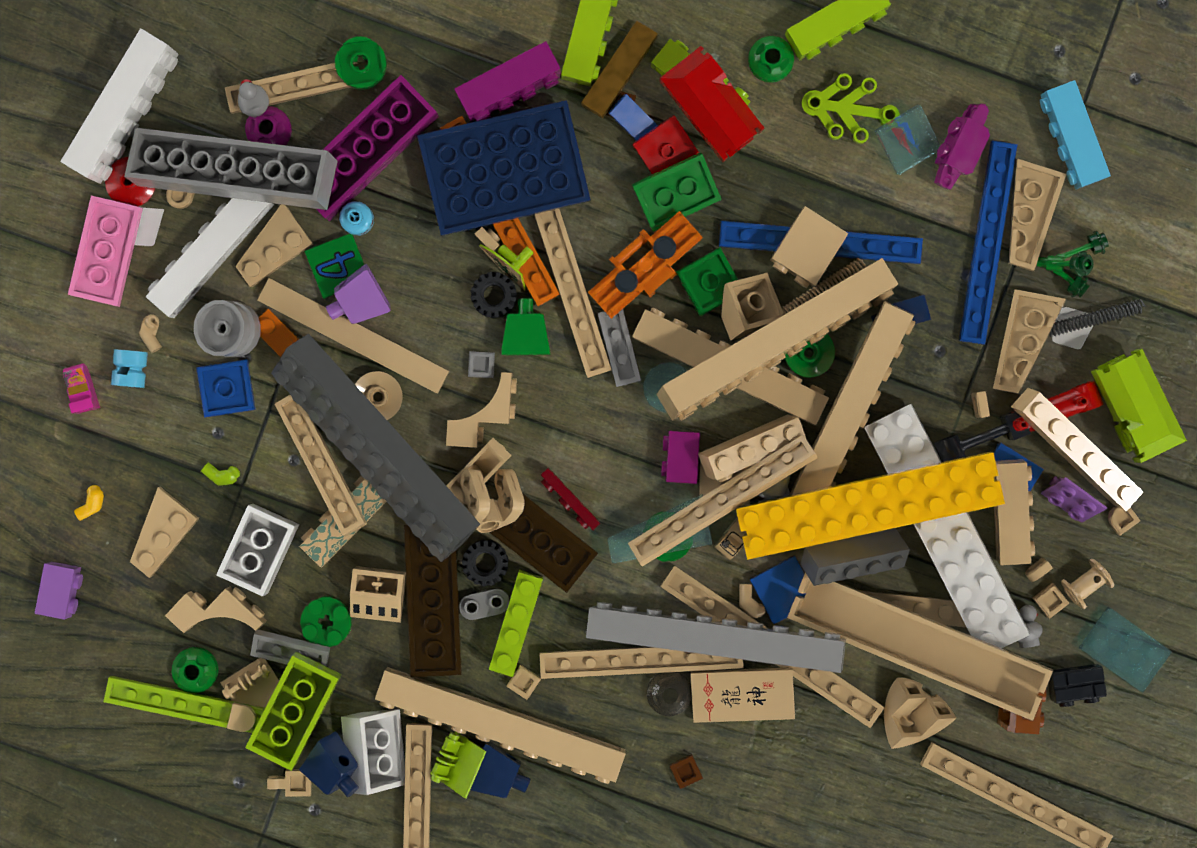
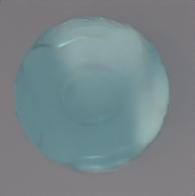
M670 362L661 363L652 368L646 375L643 384L644 396L649 405L658 411L667 413L656 394L664 384L687 372V370L681 365Z

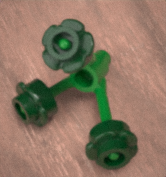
M1093 231V234L1087 236L1088 244L1056 256L1039 257L1037 267H1044L1048 271H1053V273L1070 283L1066 291L1071 294L1072 298L1076 295L1081 297L1090 286L1087 284L1088 277L1083 278V276L1089 275L1094 266L1091 255L1085 251L1091 249L1094 255L1098 253L1105 254V248L1109 247L1104 233L1099 234L1098 231ZM1071 257L1070 261H1065L1066 258ZM1064 266H1069L1071 272L1077 276L1073 279L1063 272Z

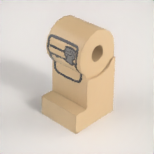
M738 517L726 529L723 536L714 546L729 560L744 546L742 536L747 534L746 531L741 532Z

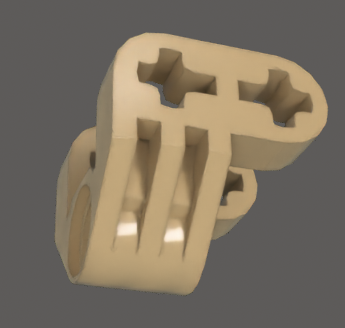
M513 469L497 470L495 474V487L499 496L497 500L490 499L481 471H463L461 475V487L465 496L463 502L468 511L480 523L477 528L479 532L488 533L517 520L524 509V497Z

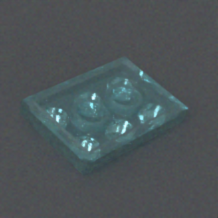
M1107 607L1079 646L1082 651L1142 693L1172 653V651L1109 607Z

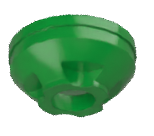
M766 36L756 41L751 47L748 55V65L750 71L759 80L768 83L778 82L787 77L794 65V53L789 43L777 36ZM770 49H774L780 54V60L775 64H771L765 59V53Z
M190 647L181 651L176 656L172 664L171 673L175 684L180 689L189 693H199L209 689L214 684L218 676L219 667L215 656L210 651L201 647ZM188 665H195L199 669V676L196 679H189L186 676L185 669Z

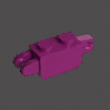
M986 104L968 105L962 117H956L950 123L948 135L937 151L935 164L939 168L934 181L936 185L951 190L960 175L973 173L990 137L988 128L984 126L987 115H989V109Z

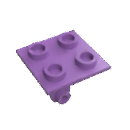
M1053 477L1049 483L1051 486L1041 492L1042 495L1048 498L1050 503L1059 506L1072 519L1081 523L1107 509L1105 505L1066 477Z

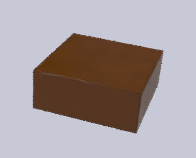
M692 754L669 764L680 789L703 779Z

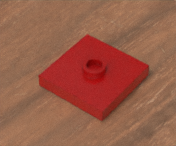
M672 115L632 144L652 175L699 153L675 115Z

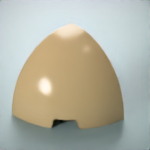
M896 678L889 689L884 708L885 731L891 749L920 742L938 733L956 719L955 714L939 695L930 696L923 691L921 683L907 678Z

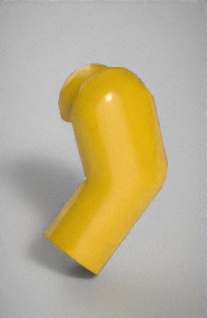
M92 485L87 489L86 504L74 510L79 521L101 510L104 494L98 485Z

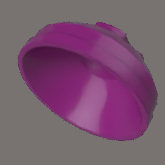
M268 106L262 115L257 117L249 116L247 118L245 133L248 141L286 146L291 138L292 125L288 116L282 110ZM263 120H270L273 123V130L267 135L261 134L259 131V124Z

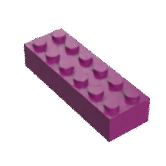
M402 75L389 85L323 149L328 151L337 160L328 209H317L329 222L417 138V135L425 131L439 117L433 107Z

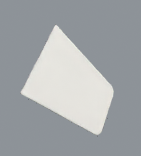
M143 208L134 245L153 246L155 244L164 209Z
M1064 307L1061 309L1055 322L1068 319L1069 317L1072 318L1073 316L1076 317L1077 315L1080 316V314L1084 315L1086 312ZM1093 325L1083 329L1080 328V330L1076 328V331L1072 329V332L1068 330V333L1064 331V335L1062 333L1060 336L1057 334L1056 337L1053 335L1052 341L1071 348L1081 349Z

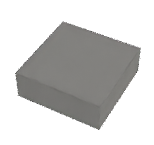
M469 351L468 377L494 378L495 353Z

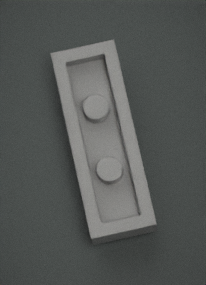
M623 309L612 319L605 311L598 313L616 387L641 381Z
M256 630L254 633L250 656L288 664L292 655L298 652L327 667L330 647L262 630Z

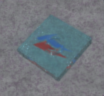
M918 104L874 130L898 175L937 153L938 148L941 146L921 105Z

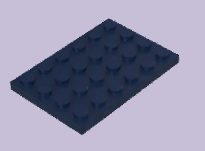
M567 100L417 135L441 236L591 201Z

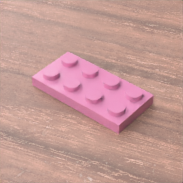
M91 196L68 295L120 307L143 208Z

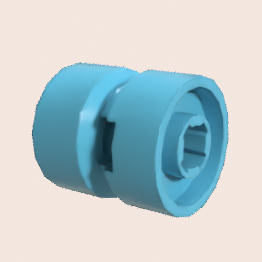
M114 349L113 364L116 365V369L112 370L111 385L145 388L146 374L142 371V368L147 366L148 352Z

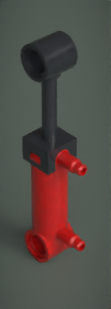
M1095 380L1048 398L1066 418L1090 411L1104 404ZM1012 411L999 416L1003 425L962 441L959 439L958 434L935 442L934 445L941 462L964 458L966 457L965 450L1007 434L1008 440H1016L1036 430L1016 411Z

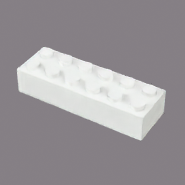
M140 28L60 162L99 184L103 180L106 181L113 170L110 166L116 158L119 159L123 155L126 148L124 144L129 137L134 136L135 128L139 127V124H137L139 119L150 110L152 105L150 101L154 94H158L165 84L163 79L168 71H173L177 65L178 53L163 41Z

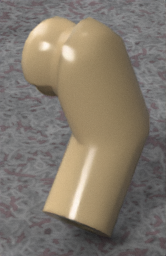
M152 314L143 319L139 331L141 339L151 354L162 348L156 338L159 318Z
M739 584L740 608L752 618L762 617L765 614V607L752 598V584Z

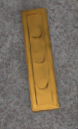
M636 21L581 102V105L603 119L658 38V33Z

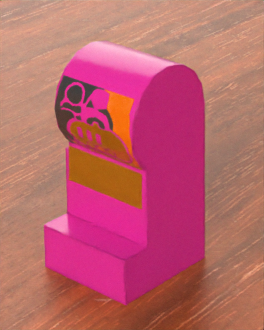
M82 363L64 368L63 377L68 388L71 413L80 414L100 408L87 366Z

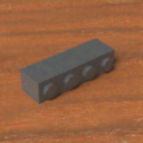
M896 528L805 547L801 566L814 586L829 584L835 581L902 568L905 566L910 549Z

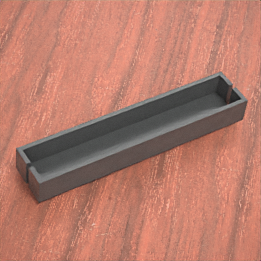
M307 334L286 348L280 361L271 373L275 380L289 392L293 400L306 411L310 419L324 431L327 438L342 451L344 457L351 461L360 471L361 476L369 481L377 490L378 495L387 501L394 509L395 514L405 521L413 534L419 537L428 547L430 553L442 562L470 537L479 527L480 523L310 334Z

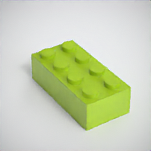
M295 652L287 664L245 748L292 771L342 674Z

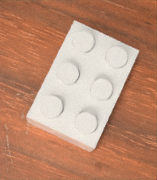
M248 505L216 575L258 595L265 596L269 593L299 524L258 505Z

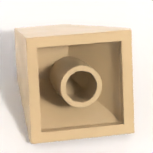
M768 273L740 279L724 285L721 318L730 340L748 336L784 315Z

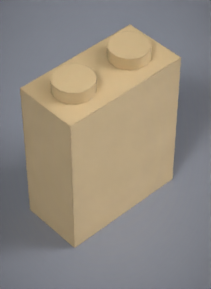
M805 206L798 214L770 261L774 263L773 268L779 272L786 274L788 271L796 276L794 281L805 288L809 285L814 287L848 233Z

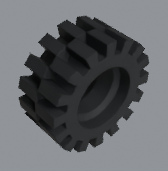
M500 272L482 274L480 278L475 280L471 288L473 306L483 316L501 318L507 313L509 314L516 304V287L508 276ZM497 285L504 292L503 300L497 305H491L485 301L484 292L489 286Z
M480 540L473 543L466 550L462 560L463 571L469 581H473L474 584L485 587L487 585L492 586L499 582L506 574L509 559L505 549L499 543L493 542V540ZM482 553L491 554L495 559V567L490 572H481L476 567V559Z

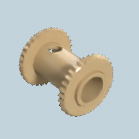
M1092 558L1089 560L1092 568L1070 584L1064 579L1061 581L1068 597L1081 609L1087 607L1083 600L1102 585L1106 584L1110 588L1114 587V582L1108 571Z

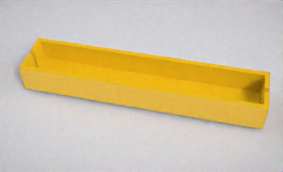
M994 453L977 454L740 506L736 508L741 532L746 531L747 533L742 536L747 560L1003 505L1005 501L1001 483L999 480H994L995 476H999Z

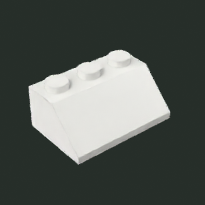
M400 709L360 712L341 717L343 742L358 763L357 769L351 776L359 786L355 794L369 795L405 785V760Z

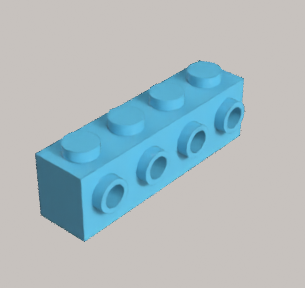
M1076 81L1068 82L1040 95L1042 98L1040 99V106L1042 111L1048 114L1051 122L1049 123V130L1054 138L1056 137L1058 141V154L1060 159L1065 161L1068 171L1066 175L1069 183L1074 185L1076 190L1110 177L1109 169Z

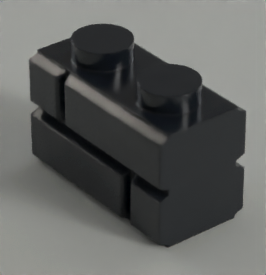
M1090 664L1053 670L1048 682L1051 701L1056 704L1059 703L1060 707L1075 705L1074 701L1084 700V703L1099 702L1100 697L1107 696L1103 667L1099 664Z

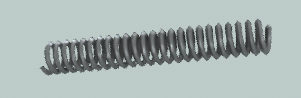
M1138 299V301L1135 300L1134 302L1115 305V307L1111 306V308L1107 307V309L1088 312V314L1084 313V315L1080 314V316L1069 317L1068 319L1055 322L1056 329L1053 325L1049 336L1052 338L1053 335L1055 337L1057 334L1060 336L1061 333L1064 335V331L1068 333V330L1072 332V329L1073 331H1076V328L1080 330V328L1099 325V323L1103 324V321L1107 323V320L1111 322V319L1114 321L1115 318L1118 320L1119 318L1130 317V315H1138V312L1142 313V307L1139 302L1142 303L1143 307L1146 306L1143 300Z

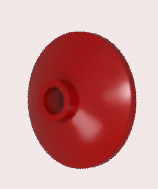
M124 157L115 161L110 166L113 170L105 181L106 190L113 201L138 207L150 200L156 188L141 187L134 183L128 186L125 185L124 176L129 157Z

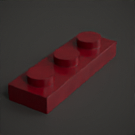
M549 467L541 474L544 478L541 483L550 492L555 490L561 496L558 501L568 511L572 508L579 515L575 519L584 529L590 527L594 530L600 524V521Z

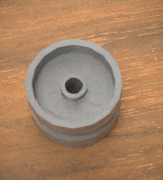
M227 300L211 301L199 310L194 321V335L197 344L204 352L213 356L241 357L250 353L260 338L261 324L257 314L250 306L241 302Z

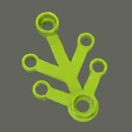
M845 73L840 74L836 82L822 92L812 90L804 95L801 103L802 109L806 114L819 118L827 129L828 137L832 140L840 139L844 129L840 124L833 122L827 111L836 112L851 132L853 141L857 144L865 143L869 138V133L866 129L860 128L852 115L878 119L880 124L885 127L893 126L900 117L899 110L893 105H887L880 109L853 104L864 95L871 94L876 90L877 82L873 78L864 79L861 86L839 102L828 99L839 90H846L851 86L852 78ZM840 78H846L848 85L842 86L839 83ZM865 82H871L873 89L867 90L864 86ZM814 98L819 101V106H811L810 100ZM886 111H892L894 118L887 119L885 116ZM838 128L840 135L833 136L831 129ZM857 132H863L865 139L858 140L856 137Z

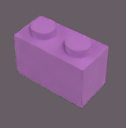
M57 562L44 564L35 614L64 620L75 614L78 607V599H75L77 589H80L83 581V575L80 574L81 567Z

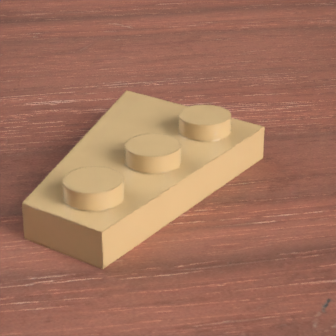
M281 204L235 267L249 287L252 288L308 249L313 243L289 208Z
M158 487L130 563L151 578L199 518L163 488Z

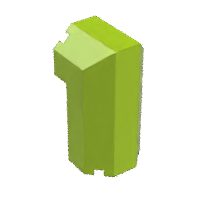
M1135 349L1130 351L1132 355L1128 357L1125 354L1101 364L1097 367L1098 369L1092 370L1091 373L1113 416V421L1119 422L1114 427L1123 448L1127 453L1133 451L1136 455L1132 457L1135 463H1142L1187 440L1143 349Z

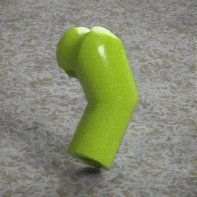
M209 462L201 470V473L219 486L234 484L240 476L239 469L234 466H230L228 470L219 471Z

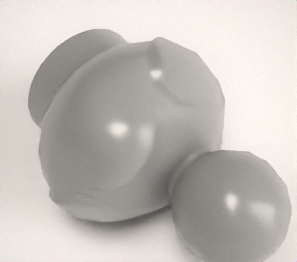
M248 79L243 80L238 94V106L241 112L251 117L262 115L269 105L268 94L261 86L253 84Z
M1025 605L1020 609L1019 613L1029 631V636L1018 640L1020 648L1040 645L1039 637L1043 632L1042 626L1034 621L1038 616L1036 609L1031 605Z

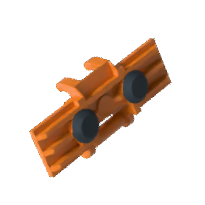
M680 211L652 236L642 229L639 232L640 235L616 257L612 256L609 258L615 268L588 293L611 319L641 292L644 291L649 298L656 294L655 290L666 280H671L677 275L671 266L703 238ZM648 243L652 249L629 270H626L622 264L644 244Z

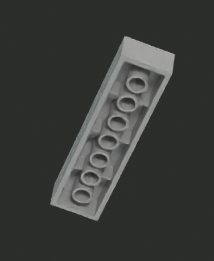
M135 128L124 177L141 187L327 210L337 160L326 150Z

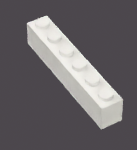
M232 198L228 204L223 203L216 210L215 214L217 216L211 223L206 222L198 231L199 237L194 242L190 241L184 246L181 251L183 255L177 261L173 260L165 268L166 274L162 279H156L149 286V293L146 298L168 317L175 318L274 204Z

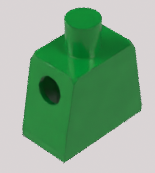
M518 299V314H507L501 355H550L544 314H533V299Z

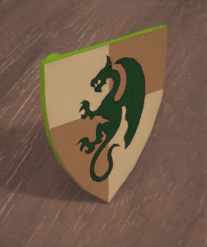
M482 244L479 245L485 254L523 290L526 289L523 274L518 270L534 254L530 248L526 246L517 256L506 245H502L499 248V254Z

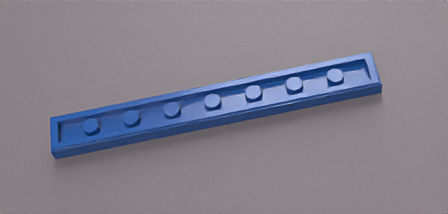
M991 141L959 334V341L981 345H985L1018 144Z
M721 221L719 247L775 252L790 227ZM847 232V237L834 256L875 261L883 258L886 262L921 264L923 238Z

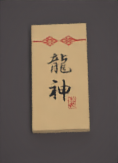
M792 667L691 671L694 723L795 719Z

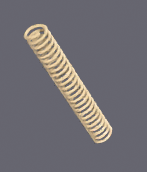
M860 258L853 260V263L850 262V265L847 264L840 271H836V274L830 275L829 278L823 280V283L819 282V285L816 284V287L806 291V294L803 293L799 295V298L796 297L789 304L782 306L784 315L790 312V310L792 311L793 307L794 309L797 306L799 307L800 303L801 305L804 304L803 301L807 302L806 298L811 300L809 295L811 298H814L813 294L818 296L816 291L818 294H821L820 290L824 292L823 287L825 290H828L827 286L830 289V283L832 286H835L833 280L836 284H838L837 279L839 282H842L840 276L843 280L849 278L846 271L852 276L856 273L853 267L859 272L863 269L860 263L864 268L867 266Z

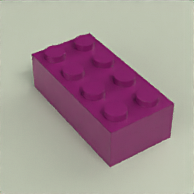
M547 41L458 86L455 88V92L471 123L492 118L491 114L498 110L500 113L511 109L514 107L513 103L521 98L523 101L534 97L536 95L535 91L542 87L549 89L559 83L558 79L561 78V68Z

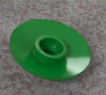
M828 334L812 345L808 341V345L792 357L786 354L785 360L789 368L797 375L807 378L817 377L825 373L831 367L835 358L834 343ZM806 348H810L813 352L810 358L804 355Z

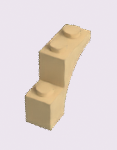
M501 372L500 383L494 397L481 411L464 419L447 420L446 446L477 448L478 442L483 443L484 427H479L480 422L510 424V419H515L516 404H511V394H516L517 378H512L513 373Z
M492 438L446 486L464 505L465 496L461 487L463 471H481L486 483L512 455L506 451L502 444Z
M231 586L225 588L209 607L206 605V599L201 594L190 591L165 615L183 633L190 630L198 622L215 617L239 620L252 627L255 631L261 628L267 621L263 617L265 613L255 604L251 606L245 600L246 595L237 587L233 589Z

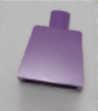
M367 264L363 265L334 288V295L337 301L326 306V310L332 320L346 314L351 324L391 311L389 301Z

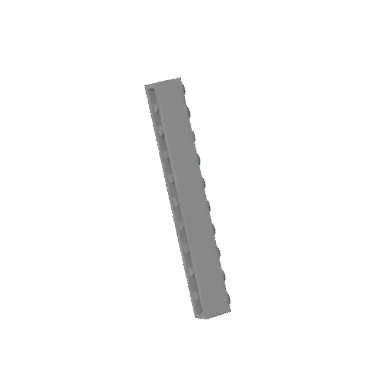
M597 602V606L589 607L586 638L837 673H841L843 670L846 639H841L838 633L825 632V636L814 635V630L799 629V633L789 632V627L774 625L773 629L763 628L762 623L748 622L747 626L737 625L738 621L733 619H722V622H714L710 616L697 615V619L687 618V614L681 612H672V615L669 616L662 615V610L647 609V612H639L635 606L622 605V609L612 608V604L606 602Z

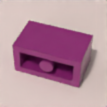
M668 431V436H663L662 450L667 451V461H662L661 476H666V482L697 484L699 432Z

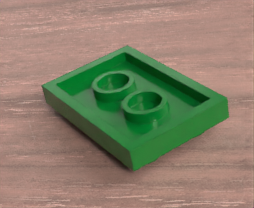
M701 152L632 184L653 232L660 229L679 211L686 217L722 200Z

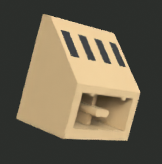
M359 566L353 568L350 588V617L401 623L406 572Z

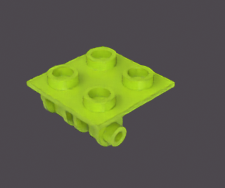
M456 731L454 733L450 732L449 736L445 737V742L442 746L443 750L439 751L444 758H436L440 763H435L433 770L430 772L432 775L431 780L436 783L443 782L467 799L486 751Z

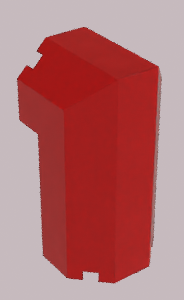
M700 46L660 77L659 82L723 163L727 160L728 156L732 157L754 139L753 136L757 133L760 134L765 128L733 88L730 82L727 85L724 83L723 80L727 78L725 72L712 55L708 52L703 55L704 48Z

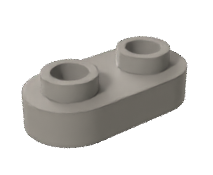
M494 588L466 595L461 600L459 609L462 616L466 619L476 620L505 612L510 598L505 590ZM495 597L500 598L502 601L501 605L494 606L492 599ZM468 604H476L477 610L474 612L469 611L467 608Z

